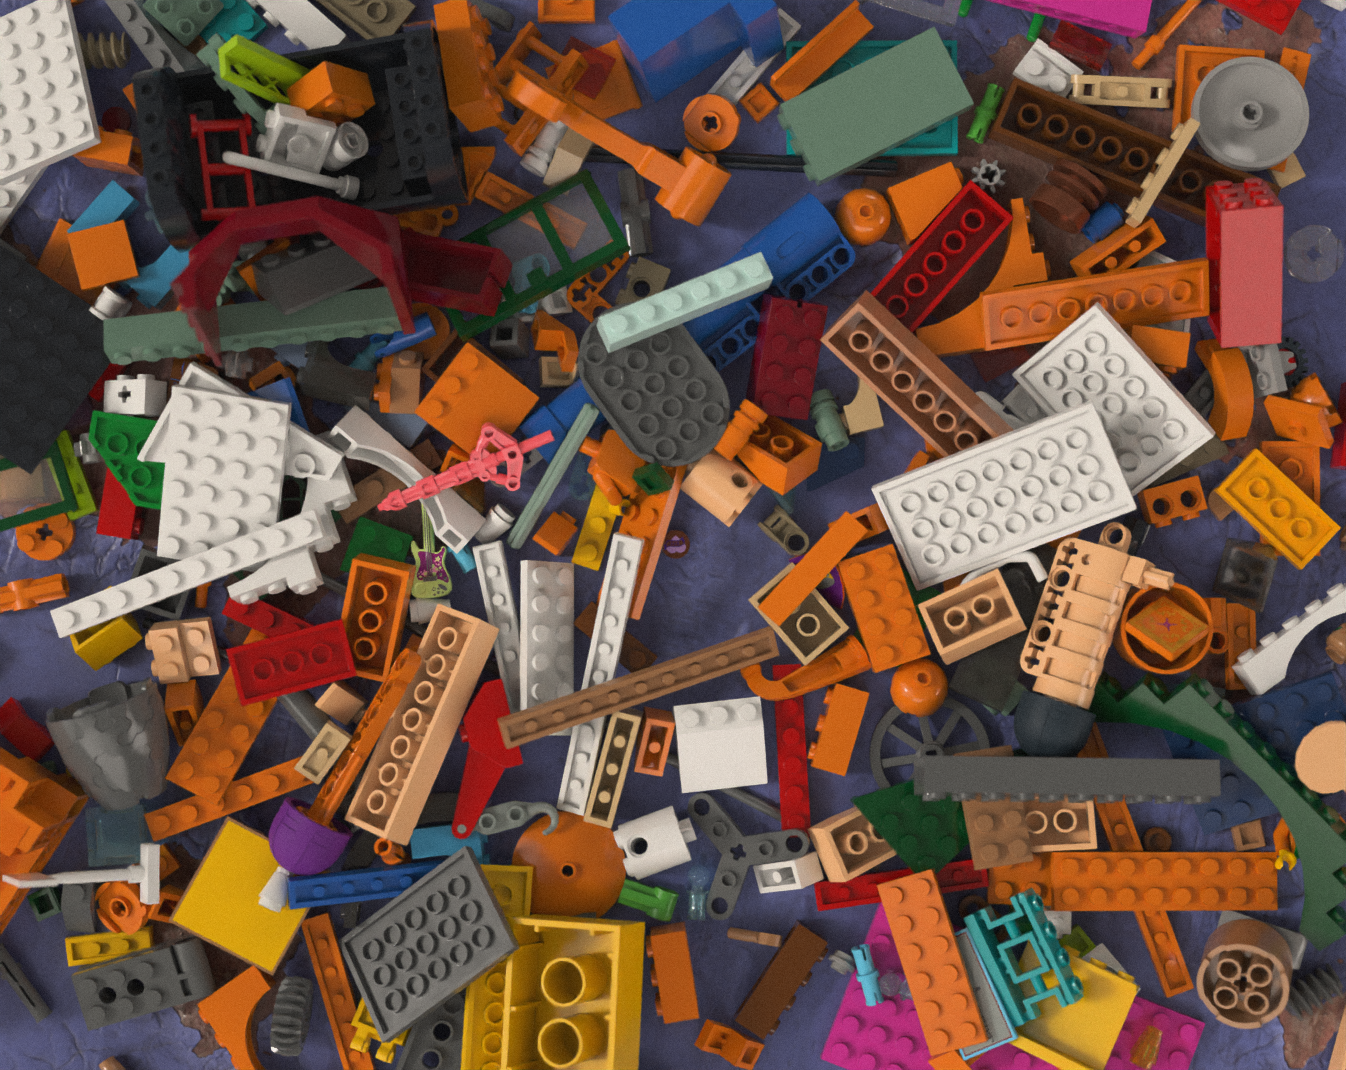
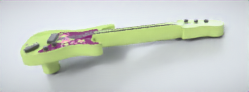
M422 505L424 549H419L417 542H411V550L416 561V571L411 593L417 598H439L448 595L452 590L451 577L445 567L447 548L443 546L439 552H435L433 525L425 507Z

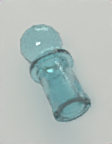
M700 864L692 866L687 874L688 881L692 885V889H686V893H689L687 916L689 920H705L706 894H709V891L703 890V886L709 881L710 875L708 869Z
M894 973L884 974L880 978L879 988L883 994L894 996L899 993L900 1000L905 1001V999L913 1001L906 978L904 982H901L900 978Z

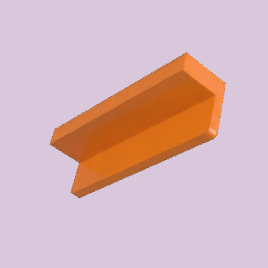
M857 0L852 2L771 76L770 86L785 102L805 92L873 30L874 26L858 10L860 3Z

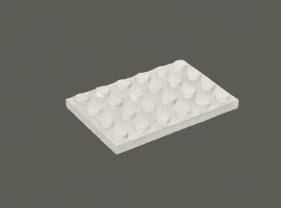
M37 0L0 17V184L3 186L101 143L71 0Z
M1099 302L1094 304L1012 374L1049 416L1093 400L1132 496H1135L1214 437L1216 433Z
M178 384L172 386L157 556L183 560L279 523L292 403ZM270 559L242 570L256 572Z

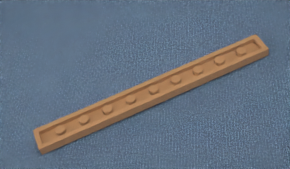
M768 626L498 718L497 721L506 749L779 656L774 630Z

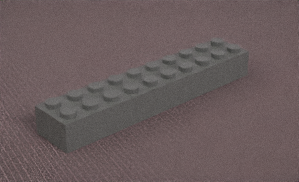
M922 756L914 760V796H923V801H940L946 799V796H952V801L954 802L976 800V796H981V802H999V800H1005V797H1010V802H1028L1035 800V797H1039L1040 803H1056L1057 801H1064V798H1068V803H1086V801H1094V798H1097V803L1101 804L1122 802L1123 798H1126V804H1144V802H1152V799H1155V804H1173L1182 802L1183 799V804L1199 805L1211 803L1212 797L1221 796L1219 760Z

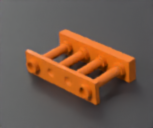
M531 21L518 32L516 40L494 68L500 79V85L497 86L498 94L524 112L516 124L512 125L502 118L503 123L494 127L507 135L504 139L505 143L520 157L523 156L549 120L516 100L505 90L507 88L506 84L515 74L516 70L519 69L542 80L567 96L589 67L582 54L572 48L568 55L563 56L541 42L542 34ZM532 50L558 66L551 78L546 79L523 64Z

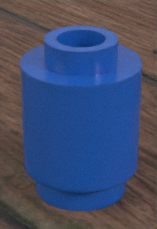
M1104 202L1090 214V219L1082 229V232L1092 243L1105 239L1123 225L1122 217L1124 213L1116 203Z

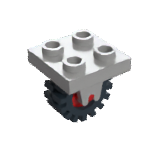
M1281 336V343L1231 347V349L1239 348L1247 362L1253 384L1254 399L1288 390L1287 388L1297 386L1300 383L1299 381L1306 377L1303 373L1308 372V367L1304 366L1305 363H1308V358H1303L1302 356L1306 351L1304 348L1298 349L1301 344L1298 341L1293 342L1294 338Z

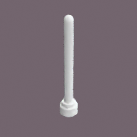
M230 151L223 154V160L228 164L333 189L337 194H340L341 198L354 200L359 192L360 181L357 177L345 175L337 179Z

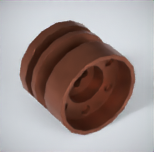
M1058 159L1053 165V170L1047 174V180L1050 184H1040L1029 199V202L1033 209L1048 222L1063 231L1076 235L1081 232L1090 219V214L1086 209H1097L1099 201L1103 200L1107 195V189L1096 176L1072 161Z

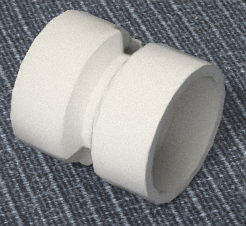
M345 122L336 127L337 129L322 165L325 169L338 171L366 154L369 145L368 139L359 125L353 122Z

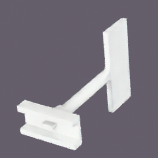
M140 843V865H130L128 869L73 871L45 875L39 872L2 874V880L20 888L58 886V883L73 884L128 880V883H140V902L159 904L160 844Z

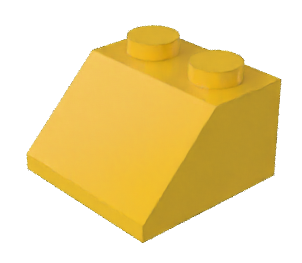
M131 612L70 635L75 653L95 671L111 663L114 658L143 639L138 623Z

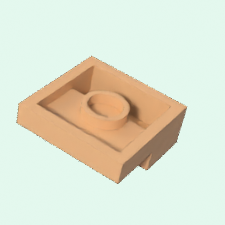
M211 617L155 622L145 636V644L148 650H153L155 660H152L151 671L154 677L159 676L160 684L188 682L191 677L216 675L222 671Z

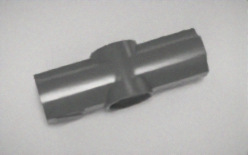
M635 168L618 171L622 201L620 202L622 223L626 229V240L631 248L628 251L629 258L652 255L653 247L649 226L651 224L648 198L645 197L644 178Z

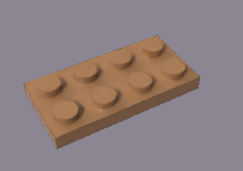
M1012 745L953 754V756L1014 757ZM976 796V800L962 802L974 870L1034 861L1023 802H1010V797H1005V800H999V802H981V796Z

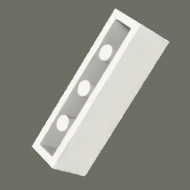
M245 0L254 9L260 6L266 12L263 16L274 27L280 24L287 30L284 35L296 46L301 43L309 50L350 42L347 35L308 0Z

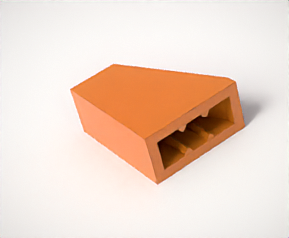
M948 162L887 189L885 195L907 245L912 244L963 188L961 184L964 183L961 171L958 167L954 168L952 162Z

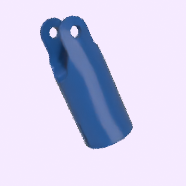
M428 312L414 317L416 333L404 335L402 330L394 331L388 335L380 333L371 335L369 341L373 344L384 340H391L387 346L375 351V357L384 358L436 336L437 333Z

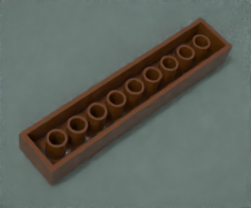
M1014 77L1008 87L988 135V138L1053 165L1058 159L1072 161L1096 176L1104 186L1130 197H1137L1138 199L1144 191L1140 186L1149 172L1154 174L1159 166L1155 161L1164 147L1169 149L1172 144L1169 140ZM1186 148L1152 206L1206 227V186H1213L1217 181H1231L1232 184L1244 183L1245 179L1259 177L1241 170L1232 169L1217 162L1215 159ZM1266 181L1278 197L1282 187Z

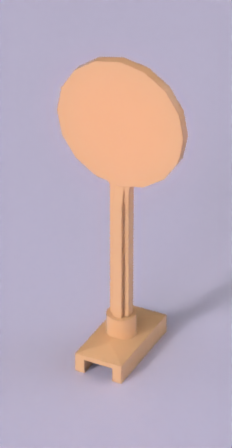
M1327 721L1313 728L1303 738L1296 752L1295 768L1299 779L1310 790L1325 794L1335 793L1343 789L1346 793L1345 721Z

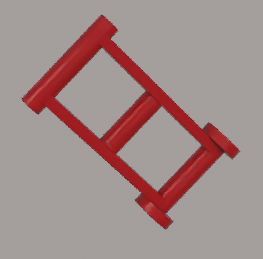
M242 113V119L197 120L196 114H189L190 138H197L206 206V209L200 210L201 221L225 220L235 210L259 207L255 206L251 169L228 163L208 164L204 132L238 131L240 152L242 155L249 156L246 139L247 136H251V118L249 113L245 115ZM244 175L248 207L213 208L209 176Z

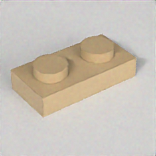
M328 720L294 769L319 785L353 736Z

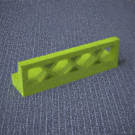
M238 34L218 49L221 79L275 104L290 105L286 89L311 71ZM230 64L236 68L240 75L231 71ZM252 75L258 77L264 87L259 85ZM275 86L281 88L287 97L281 95Z

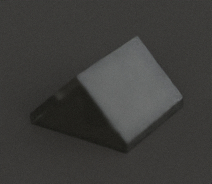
M1231 537L1227 538L1212 591L1257 613H1263L1278 563V558L1271 545Z

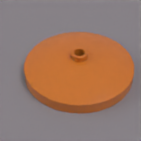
M561 810L557 811L559 814L557 828L551 834L545 836L542 832L550 826L551 818L548 814L539 818L522 834L515 847L511 866L533 867L530 912L533 914L576 916L582 913L596 912V918L601 917L618 899L626 876V868L623 859L626 858L624 850L618 847L613 834L614 831L611 828L583 821L584 816ZM570 865L573 868V873L571 875L569 873L564 874V866Z

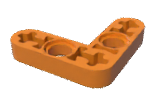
M629 252L622 254L624 258L620 259L617 257L613 260L611 266L616 267L613 271L610 270L607 264L600 266L607 273L605 280L602 282H594L590 278V273L575 280L568 288L566 296L569 304L590 323L594 321L593 312L596 308L604 307L607 310L612 308L599 294L629 260ZM584 278H586L590 286L597 288L594 292L590 288L585 292L586 301H573L575 298L573 292L575 290L581 292L586 286L585 283H582Z

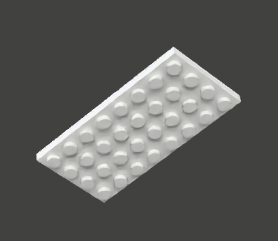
M1093 400L872 486V492L917 591L1137 509Z

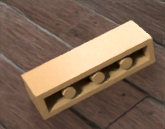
M625 708L612 713L583 821L612 828L643 711Z

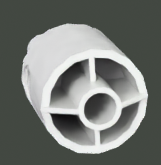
M672 805L618 825V830L613 832L618 847L621 850L625 849L627 858L623 859L626 871L629 876H635L637 880L692 860L687 843L697 840L690 819L686 818L679 821ZM640 841H647L648 848L646 852L640 855L636 854V844Z

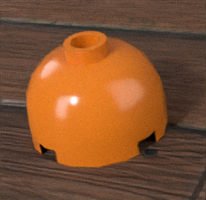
M868 188L854 189L844 195L836 206L834 219L849 244L856 246L873 245L881 240L889 229L891 222L890 206L884 196L876 190Z
M1316 372L1306 376L1303 380L1299 381L1300 383L1292 388L1290 400L1321 407L1329 429L1342 423L1328 392L1322 387L1321 380Z
M918 658L903 663L897 668L891 680L890 693L893 702L902 712L906 714L908 712L916 715V717H925L934 714L942 707L948 695V680L945 671L937 663L929 659Z

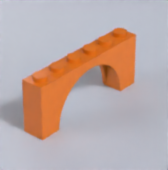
M253 965L197 1004L200 1008L198 1013L201 1019L206 1024L210 1023L216 1032L214 1034L216 1041L222 1048H227L232 1056L231 1062L236 1070H266L254 1050L251 1026L259 1001L276 982L270 974Z

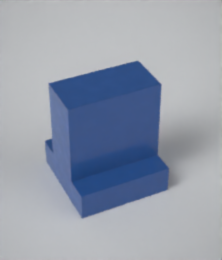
M631 0L608 16L626 62L655 103L739 46L745 51L755 67H758L784 49L777 5L773 0Z

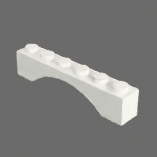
M357 405L337 423L326 437V440L343 452L347 458L377 465L392 473L408 487L416 485V481L436 475ZM450 487L425 500L423 498L419 499L428 513L435 535L455 553H458L487 521Z
M1338 583L1327 591L1328 596L1321 601L1317 599L1304 608L1306 612L1300 617L1295 615L1282 624L1284 628L1276 634L1275 632L1269 633L1259 641L1261 643L1259 647L1255 650L1250 648L1237 657L1239 661L1231 667L1251 695H1262L1285 678L1288 663L1295 648L1316 625L1330 617L1346 613V583Z

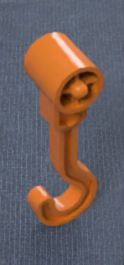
M519 69L516 70L505 89L516 100L554 123H557L558 120L580 135L632 164L640 175L661 187L655 200L669 210L674 219H684L695 226L701 227L732 176V173L717 163V159L713 154H702L686 146L678 159L650 142H641L589 112L549 84Z

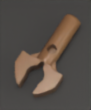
M730 927L727 931L729 939L781 947L783 937L781 935Z

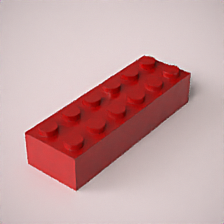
M970 180L870 294L913 333L1014 217Z

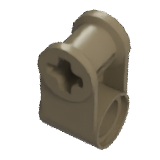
M777 504L774 506V511L764 522L759 521L757 524L773 542H776L790 556L795 557L805 554L809 548V537ZM778 519H781L773 528H771V526H772ZM792 536H800L804 540L803 549L793 551L788 546V540Z

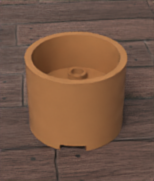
M1238 919L1224 923L1214 930L1204 947L1197 975V990L1200 1000H1203L1207 1008L1216 1015L1217 1020L1226 1025L1241 1029L1261 1027L1262 1024L1281 1014L1287 1004L1293 970L1291 950L1282 935L1263 922L1251 919ZM1241 976L1247 977V981H1242Z

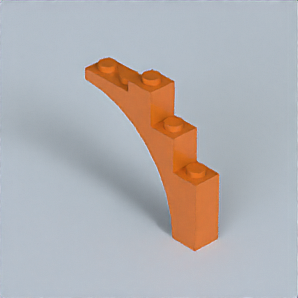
M1023 198L1011 199L1007 205V212L1014 218L1008 224L1006 248L999 269L984 292L1047 282V277L1051 275L1049 260H1044L1043 252L1034 254L1031 252L1035 250L1033 234H1028L1027 223L1030 222V211L1028 206H1024ZM980 297L957 315L938 324L915 329L913 335L938 358L984 352Z

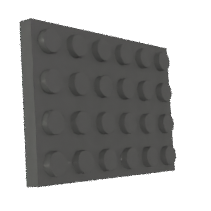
M469 846L461 848L338 941L382 1043H390L520 948L472 847Z

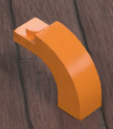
M1216 338L1197 341L1194 350L1209 371L1214 386V405L1208 419L1209 424L1216 432L1220 441L1246 437L1253 417L1254 393L1250 371L1239 348L1230 349V347L1221 348Z

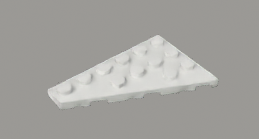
M194 361L189 364L178 384L250 396ZM171 398L137 457L141 462L165 463ZM290 421L284 475L329 481L345 454Z

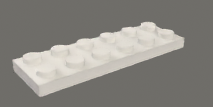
M521 561L520 711L574 693V563ZM573 727L550 735L572 736Z

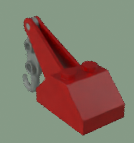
M502 678L481 683L462 716V724L458 726L461 742H467L469 746L451 825V831L458 839L469 837L472 831L490 835L519 827L534 815L543 812L547 813L551 818L550 826L543 830V835L551 834L559 823V814L556 808L547 802L510 801L485 808L504 769L523 764L519 745L506 749L497 721L498 718L511 714Z

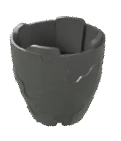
M151 677L144 678V681L125 684L124 681L105 684L90 690L88 697L61 709L57 707L50 708L46 712L47 718L45 723L63 759L64 765L72 777L77 779L85 793L108 811L130 808L137 805L140 799L144 797L147 800L152 799L167 789L168 780L165 777L170 762L167 716L157 684Z

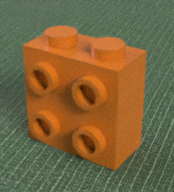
M98 126L101 143L72 155L88 167L143 177L144 163L140 139L133 137V133L126 130L115 129V132L112 133L106 132L104 127Z

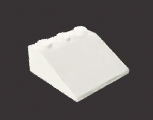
M760 696L672 707L682 793L768 783Z

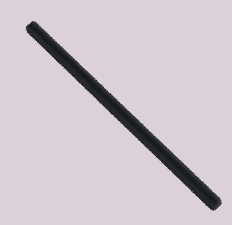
M595 145L592 146L584 161L630 164L603 147ZM663 149L678 159L683 150ZM699 151L702 154H713L717 159V163L725 169L805 173L803 166L806 163L802 156ZM870 160L842 175L895 177L898 171L897 161Z

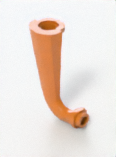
M850 635L844 641L809 662L806 666H802L781 680L769 681L762 676L760 662L741 668L740 673L755 695L765 700L779 701L806 694L871 669V663L863 646L853 635Z

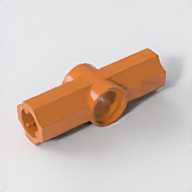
M54 574L39 579H22L7 583L8 586L0 587V613L10 610L14 612L39 607L41 603L68 598L70 587L65 574Z

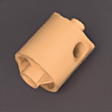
M712 449L703 458L687 465L686 479L682 483L680 490L730 527L763 483L735 459L729 461Z

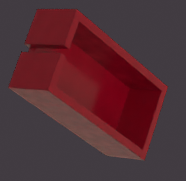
M402 230L411 299L413 301L492 317L495 316L503 294L499 287L505 288L513 264L502 249ZM379 279V282L383 285V287H386L385 282Z
M764 294L746 399L767 415L802 420L808 419L822 343L820 339L823 336L828 310L827 305L815 301L795 298L793 300L789 297Z

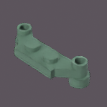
M216 33L208 40L209 44L197 53V56L208 68L212 67L216 73L213 78L224 91L229 89L236 97L233 102L244 115L248 112L258 121L255 123V126L261 134L265 135L268 128L265 127L266 113L268 110H274L276 104L274 103L266 110L251 92L221 79L218 49L226 41L219 33Z

